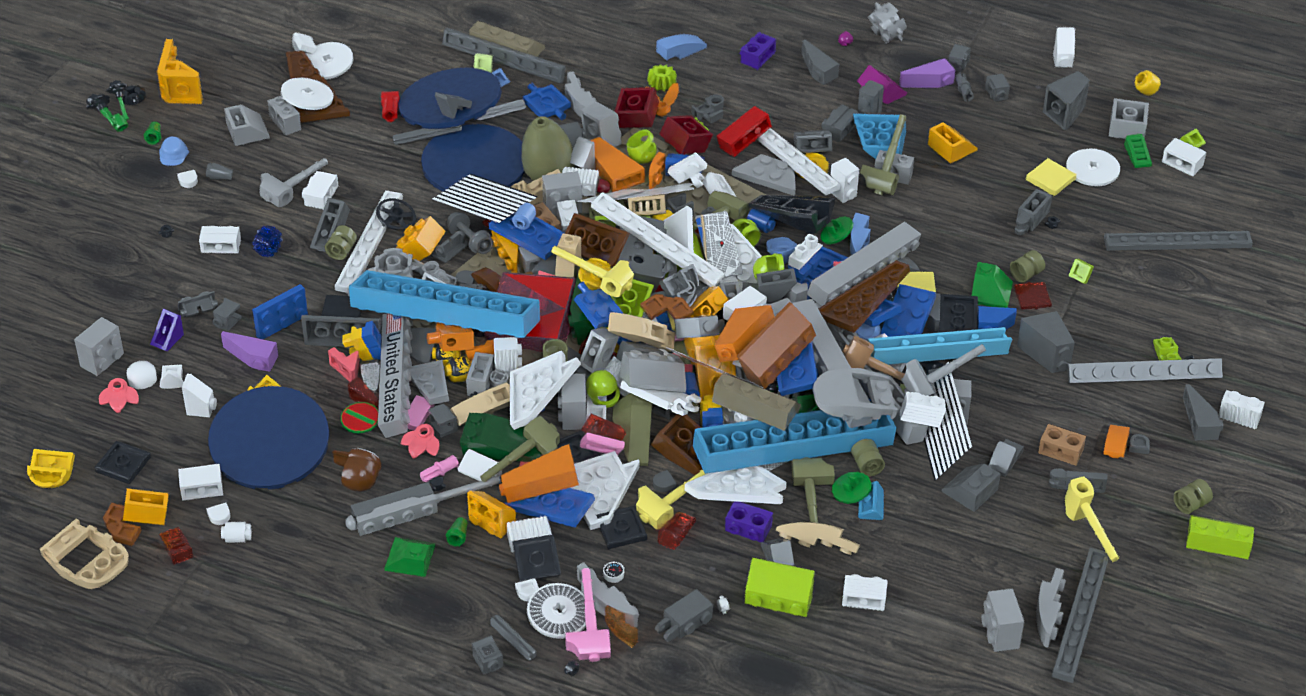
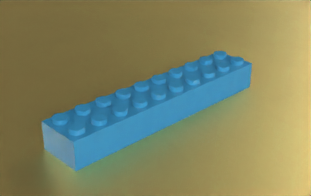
M366 270L349 286L350 305L360 310H372L377 313H389L394 316H406L411 319L456 325L465 329L473 328L482 332L489 331L499 335H512L516 338H524L540 321L539 300L370 270Z
M822 410L796 414L785 431L759 420L697 428L694 432L693 448L704 473L707 474L792 461V459L850 452L853 445L862 439H872L877 447L890 446L894 442L896 426L890 415H881L880 419L872 420L871 424L849 428L842 417L832 416Z

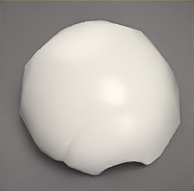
M137 361L127 368L129 386L135 389H145L156 383L157 375L154 365L148 361Z

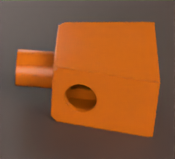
M437 322L436 332L427 333V342L429 345L438 343L442 351L474 349V332L472 328L465 329L461 326L445 325L444 323Z

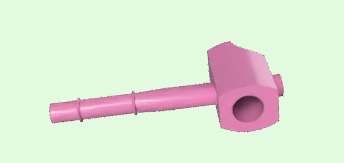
M589 568L582 569V582L585 599L586 631L565 633L566 650L575 653L579 660L589 659L591 662H596L600 658H610L608 629L597 630L591 573Z

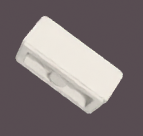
M707 173L702 183L709 194L716 190L736 197L723 175Z
M468 449L458 467V472L482 481L480 476L498 462ZM502 470L495 476L500 477L502 475Z

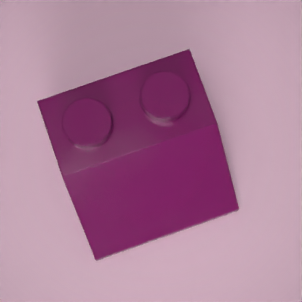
M871 65L866 68L857 80L862 85L861 88L869 80L883 85L882 102L885 104H889L907 95L904 89Z

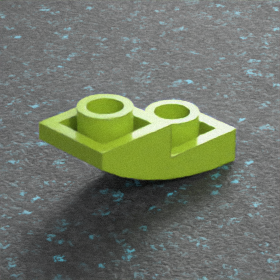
M1162 337L1161 339L1153 340L1159 361L1182 360L1178 355V346L1172 337Z

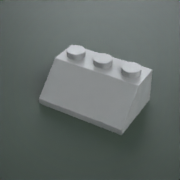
M637 350L623 351L619 374L629 387L686 392L685 364L678 355L667 354L665 356L657 352L645 354Z

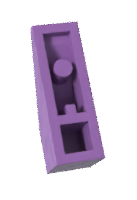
M945 58L901 72L899 86L908 88H940L954 83L955 69Z
M224 331L221 333L223 348L251 368L271 371L278 358L276 342Z

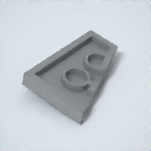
M443 360L415 365L409 368L411 381L430 405L449 401Z

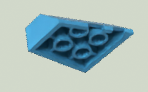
M853 114L863 150L875 159L880 150L888 151L900 115ZM906 121L898 142L896 154L902 155L906 135Z

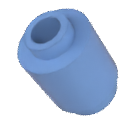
M530 203L520 205L512 218L513 224L522 230L529 228L536 216L535 207Z

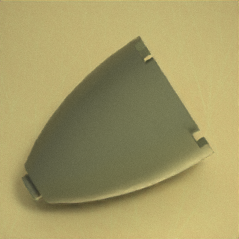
M544 116L535 118L529 124L523 137L521 147L522 165L526 174L533 181L557 169L562 173L565 167H575L574 164L570 163L573 146L569 137L552 119Z

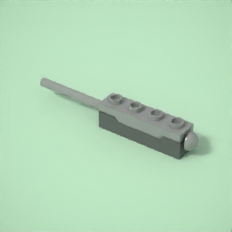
M495 476L485 483L478 481L438 494H434L429 482L351 505L352 515L347 517L346 526L353 531L357 529L360 536L437 513V503L466 494L470 490L476 491L499 484L501 480L499 476Z

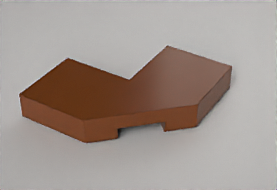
M655 294L640 303V307L650 320L668 311L673 319L688 318L694 315V311L682 297L672 298Z
M111 503L103 516V521L110 535L117 543L133 546L141 533V527L125 523L126 521L123 520L124 506Z

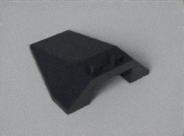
M760 195L749 202V207L796 229L804 230L808 234H815L829 223L835 198Z

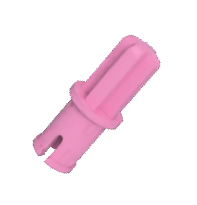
M451 455L441 462H435L434 466L420 473L421 480L429 482L434 477H443L446 472L458 467L457 458Z

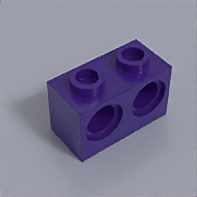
M758 32L741 48V63L758 70L775 53L776 39Z
M734 501L726 516L725 531L753 541L763 542L772 527L773 512Z

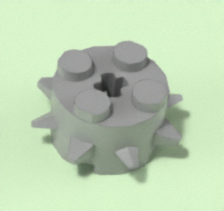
M876 2V9L868 16L873 24L871 26L873 32L876 35L880 34L885 43H888L895 37L902 41L901 34L907 28L904 19L900 20L896 14L898 10L892 4L887 3L881 6Z
M400 248L385 249L384 253L380 256H375V267L368 270L413 278V270L420 268V266L412 265V254H406Z

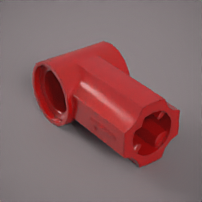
M399 91L381 92L382 116L387 122H393L398 118Z

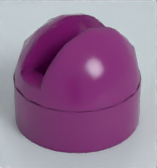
M844 31L840 34L838 42L842 46H847L853 42V37L849 32Z

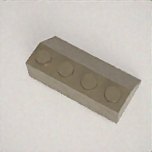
M477 21L469 30V35L536 57L545 48V45L535 40Z
M724 373L714 386L713 403L784 431L801 407V404Z

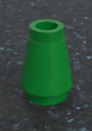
M152 122L144 132V139L148 144L154 145L161 140V126L158 122Z
M457 518L446 532L447 542L451 546L457 547L466 541L468 522L465 518Z

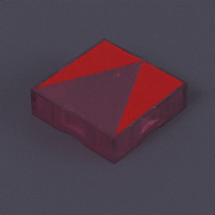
M502 273L497 293L537 299L540 303V321L524 338H517V344H521L522 349L543 352L544 343L551 339H559L566 343L569 333L568 316L571 315L570 306L576 278ZM485 332L487 340L514 337L506 334L499 335L495 332Z

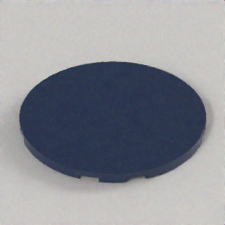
M454 68L439 71L423 77L410 85L399 99V111L406 122L414 126L416 124L421 125L422 128L442 129L463 125L466 120L472 118L476 120L485 115L486 110L490 107L493 108L498 103L502 92L501 85L494 74L482 69ZM438 92L472 101L471 108L463 107V110L457 109L454 119L444 116L441 113L435 93Z
M484 124L462 125L461 131L435 136L426 145L421 159L423 174L431 185L442 192L469 174L511 187L522 179V175L525 172L521 158L522 141L511 132L496 126Z
M266 386L243 392L227 402L213 419L209 430L208 443L214 463L220 465L221 473L232 482L252 489H278L294 481L302 480L320 464L328 448L329 427L323 410L308 395L288 387Z

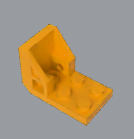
M166 39L157 70L161 98L167 103L202 104L203 98L199 72L176 60L177 47L174 46L173 39Z
M721 333L713 336L684 338V344L689 357L736 376V367L733 365V361L720 362L715 343ZM691 361V364L696 367L699 397L703 401V396L713 395L714 386L722 373Z

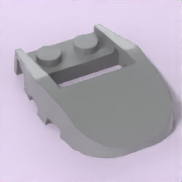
M862 368L835 369L821 374L813 385V394L817 406L823 412L832 416L843 417L844 415L853 416V420L871 417L872 420L880 419L881 415H890L891 419H895L898 408L895 407L889 385L890 378L887 375ZM853 378L862 379L863 383H867L872 403L858 401Z

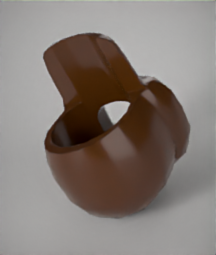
M360 448L351 449L349 452L332 451L334 462L344 467L341 477L344 487L362 492L374 486L382 467L380 459L374 453Z

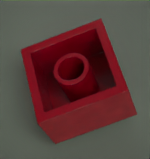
M654 87L621 88L614 111L619 117V128L653 126L659 105V99Z
M691 115L667 117L659 134L665 139L666 143L671 144L676 149V152L682 155L706 152L713 137V134Z

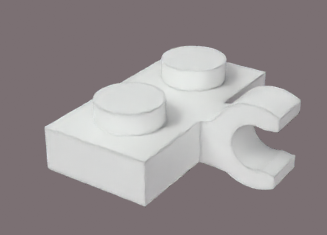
M695 152L669 167L668 174L679 184L691 178L693 185L699 188L703 185L701 180L704 179V176L699 172L707 168V163Z

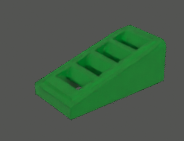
M1127 135L1124 147L1134 168L1152 166L1143 135Z

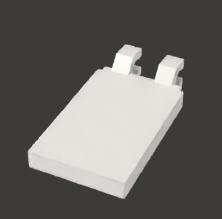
M686 206L663 220L664 229H667L666 235L693 252L692 209ZM666 258L662 272H665V274L669 272V276L677 273V264Z
M622 380L620 386L623 390L666 410L671 409L674 413L680 415H687L688 410L692 412L699 411V407L693 406L692 401L699 403L702 399L695 394L687 395L683 392L631 388L624 380Z

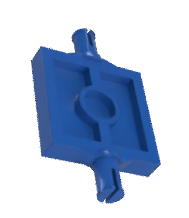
M533 83L528 85V89L532 92L523 96V100L538 117L544 116L548 118L557 115L561 120L566 118V114L563 111L571 108V102L552 84L543 88H537Z
M585 282L578 284L577 287L581 290L582 294H578L574 301L595 329L600 327L608 328L610 313L623 314L611 296L602 289L589 290Z

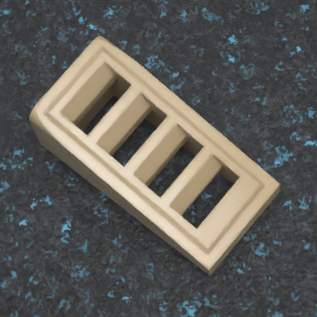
M665 195L628 198L629 210L638 216L666 214ZM656 200H660V210H657ZM649 201L653 202L652 211H650ZM642 202L646 204V211H643ZM635 203L639 205V212H636Z

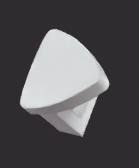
M294 33L292 43L295 51L302 50L314 54L317 48L312 37Z
M182 365L162 366L160 388L170 389L183 386Z

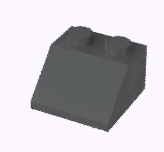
M985 463L968 466L942 488V492L975 512L998 490L1001 473Z

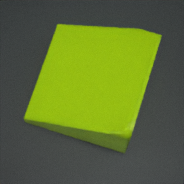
M1197 129L1179 139L1196 148L1206 143Z

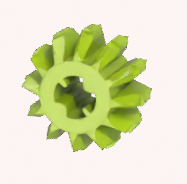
M660 64L658 67L653 66V69H649L648 85H651L657 91L669 90L672 84L676 83V71L673 70V67Z

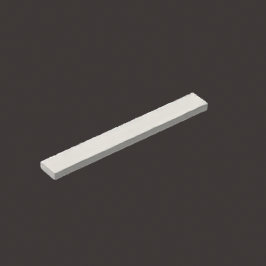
M771 128L757 138L760 143L781 160L787 162L792 169L824 195L840 190V183Z
M385 190L379 203L389 198L402 200L403 196L401 193ZM394 201L385 202L382 206L391 209ZM376 209L335 284L336 291L348 293L349 285L364 273L387 229L386 226H382V223L377 218ZM380 211L381 217L386 220L389 215Z
M602 192L592 202L591 208L681 268L694 264L698 279L709 287H716L723 279L725 273Z

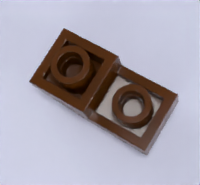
M487 267L471 274L478 284L488 287L491 292L508 294L512 290V287L499 274Z

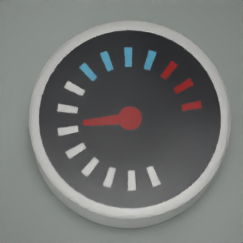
M618 562L606 564L603 568L605 580L612 583L621 581L624 577V567Z

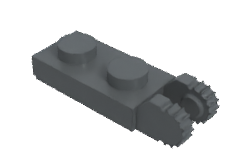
M1056 468L1050 472L1049 486L1054 489L1068 490L1071 480L1084 476L1092 484L1094 492L1104 493L1108 477L1106 473L1066 472L1063 469Z

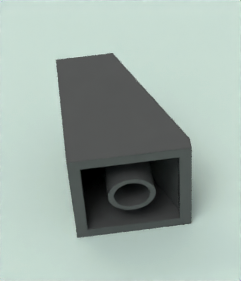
M1077 71L1048 84L1043 113L1062 129L1068 130L1086 106L1090 80Z
M1058 312L1021 318L1017 342L1018 348L1051 373L1067 370V364H1071L1075 342Z

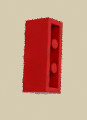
M755 106L717 135L720 149L733 157L738 155L772 127L769 114Z

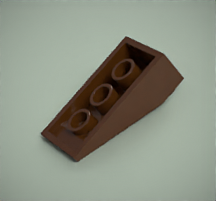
M577 213L573 214L565 234L581 237V257L587 260L590 258L601 259L609 263L610 267L616 265L630 234Z
M677 414L656 435L651 445L665 458L694 475L703 470L693 448L695 429L701 427L688 415Z

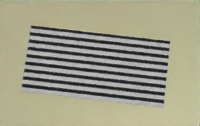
M469 174L434 197L433 200L500 223L515 213L520 205L530 203L538 196Z
M952 372L932 384L937 393L934 396H938L941 399L944 398L946 407L940 428L928 426L924 437L934 481L972 447Z

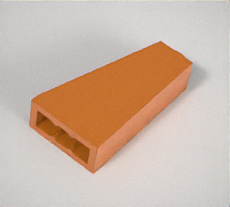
M601 137L590 140L595 144V171L598 170L601 179L607 180L610 183L611 192L627 189L645 182V169L643 166Z
M771 305L735 308L715 343L720 362L738 360L737 355L775 317Z
M569 444L501 475L502 484H499L501 496H506L507 503L578 486L579 483Z

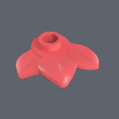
M121 378L111 380L108 388L99 395V404L105 405L109 403L116 413H120L127 402L138 404L139 401L137 391L129 387L127 382Z
M421 424L414 431L407 432L401 440V445L409 446V453L413 459L425 451L430 455L436 456L440 446L439 440L434 436L433 427L428 424Z

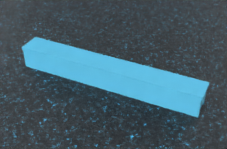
M1002 327L869 338L868 342L874 345L872 357L886 364L908 363L913 359H917L919 362L957 359L981 344L984 345L986 351L977 357L1008 354L1012 338L1006 336V329Z

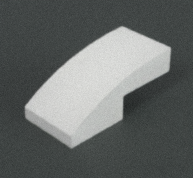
M587 394L586 424H606V405H595ZM598 396V399L600 401H607V396Z

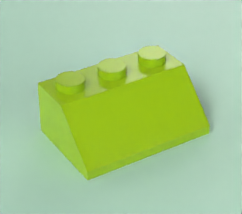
M633 279L632 287L629 291L626 290L620 297L611 296V298L623 314L642 318L644 311L640 307V303L650 298L654 285Z
M1190 515L1186 548L1249 559L1253 544L1254 527Z
M752 558L746 586L745 604L807 617L813 594L814 571Z

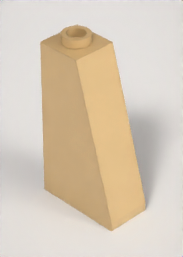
M563 233L557 247L581 258V237ZM556 256L555 278L573 279L566 307H570L579 267L566 259ZM553 302V308L563 309V307Z

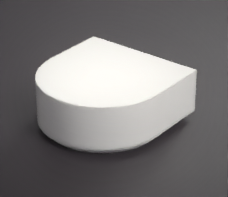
M195 170L177 174L182 187L191 188L198 183Z
M227 503L207 508V514L213 524L223 525L229 521L230 511Z
M535 578L515 583L517 594L523 601H529L532 594L539 589Z

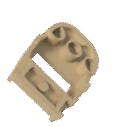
M75 519L40 548L42 557L63 578L88 589L98 588L107 584L128 565V552L120 543H116L108 533L102 534L98 532L97 528L91 525L88 527L81 526L78 519ZM86 538L104 550L76 574H73L69 569L59 564L63 557Z

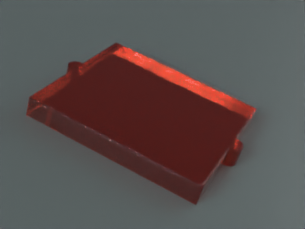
M1045 282L1014 284L1021 309L1035 308L1037 310L1038 308L1052 307Z

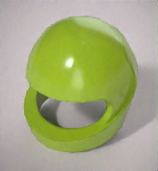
M640 130L627 141L628 155L638 164L650 163L657 153L656 144L652 142L653 134L649 130ZM643 136H648L645 142L641 140Z
M742 218L732 223L753 247L758 243L761 233L752 220Z
M777 253L762 256L753 265V275L756 280L757 274L784 270L783 256Z
M597 370L591 373L585 383L586 392L595 405H606V408L614 406L620 397V390L615 377L606 370ZM614 391L616 392L615 397L610 401H600L598 399V396H607Z

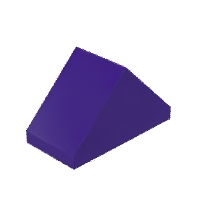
M163 309L150 345L168 351L184 335L181 315Z

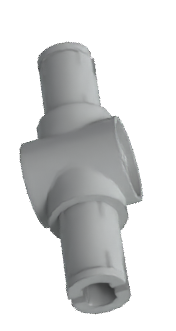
M413 259L412 265L420 266V268L413 271L420 273L422 277L424 272L435 274L454 285L456 284V277L440 269L436 261L422 263L417 259Z

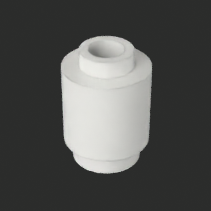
M225 522V526H221V538L225 539L226 543L251 540V524H246V522Z

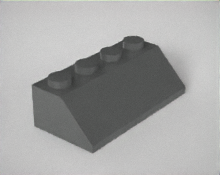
M301 316L305 345L345 347L342 343L343 335L351 333V327L353 326L357 329L365 327L366 322L369 321L374 322L379 334L382 336V319Z

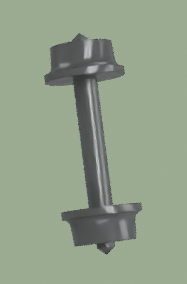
M455 212L447 218L448 230L452 235L456 231L462 230L470 238L469 248L471 251L486 254L492 249L493 241L490 234L485 230L473 232L469 228L470 218L468 215Z

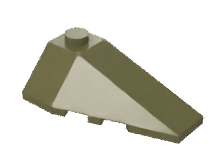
M632 393L620 399L613 406L612 421L616 427L618 438H620V441L625 442L623 452L627 463L639 460L640 466H648L653 403Z

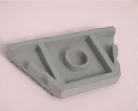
M761 154L732 169V176L795 196L794 169L785 161Z

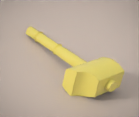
M556 246L551 250V253L560 258L566 259L578 265V267L603 278L600 288L610 296L620 297L626 290L629 291L632 287L634 273L630 269L628 261L620 260L608 272Z
M700 470L698 474H696L687 482L692 481L706 474L703 470ZM684 482L683 485L673 490L663 499L647 486L639 488V500L636 504V510L644 523L648 522L656 530L667 525L674 517L673 508L670 505L686 493L685 483L687 482Z
M1084 476L1071 480L1065 496L1066 515L1072 521L1086 517L1095 531V535H1097L1103 545L1105 553L1108 554L1112 562L1117 561L1119 557L1090 506L1094 496L1092 484Z

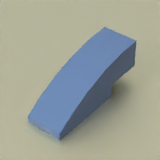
M673 35L658 40L656 52L666 60L675 56L682 59L706 48L707 44L694 35Z
M855 213L852 220L853 229L850 234L851 255L869 245L871 229H868L869 216L860 213Z

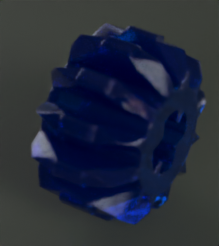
M262 226L260 230L257 229V234L254 236L255 239L252 242L254 245L253 250L263 257H273L274 253H278V248L282 247L280 245L283 241L281 238L282 233L273 226Z

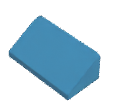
M878 481L872 482L871 491L868 496L859 501L858 517L860 519H883L884 490Z

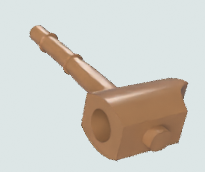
M854 336L850 344H845L842 350L851 368L863 369L865 365H868L899 380L905 375L898 371V369L896 370L890 365L872 357L874 345L860 337Z

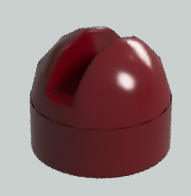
M600 178L596 192L608 193L610 183Z

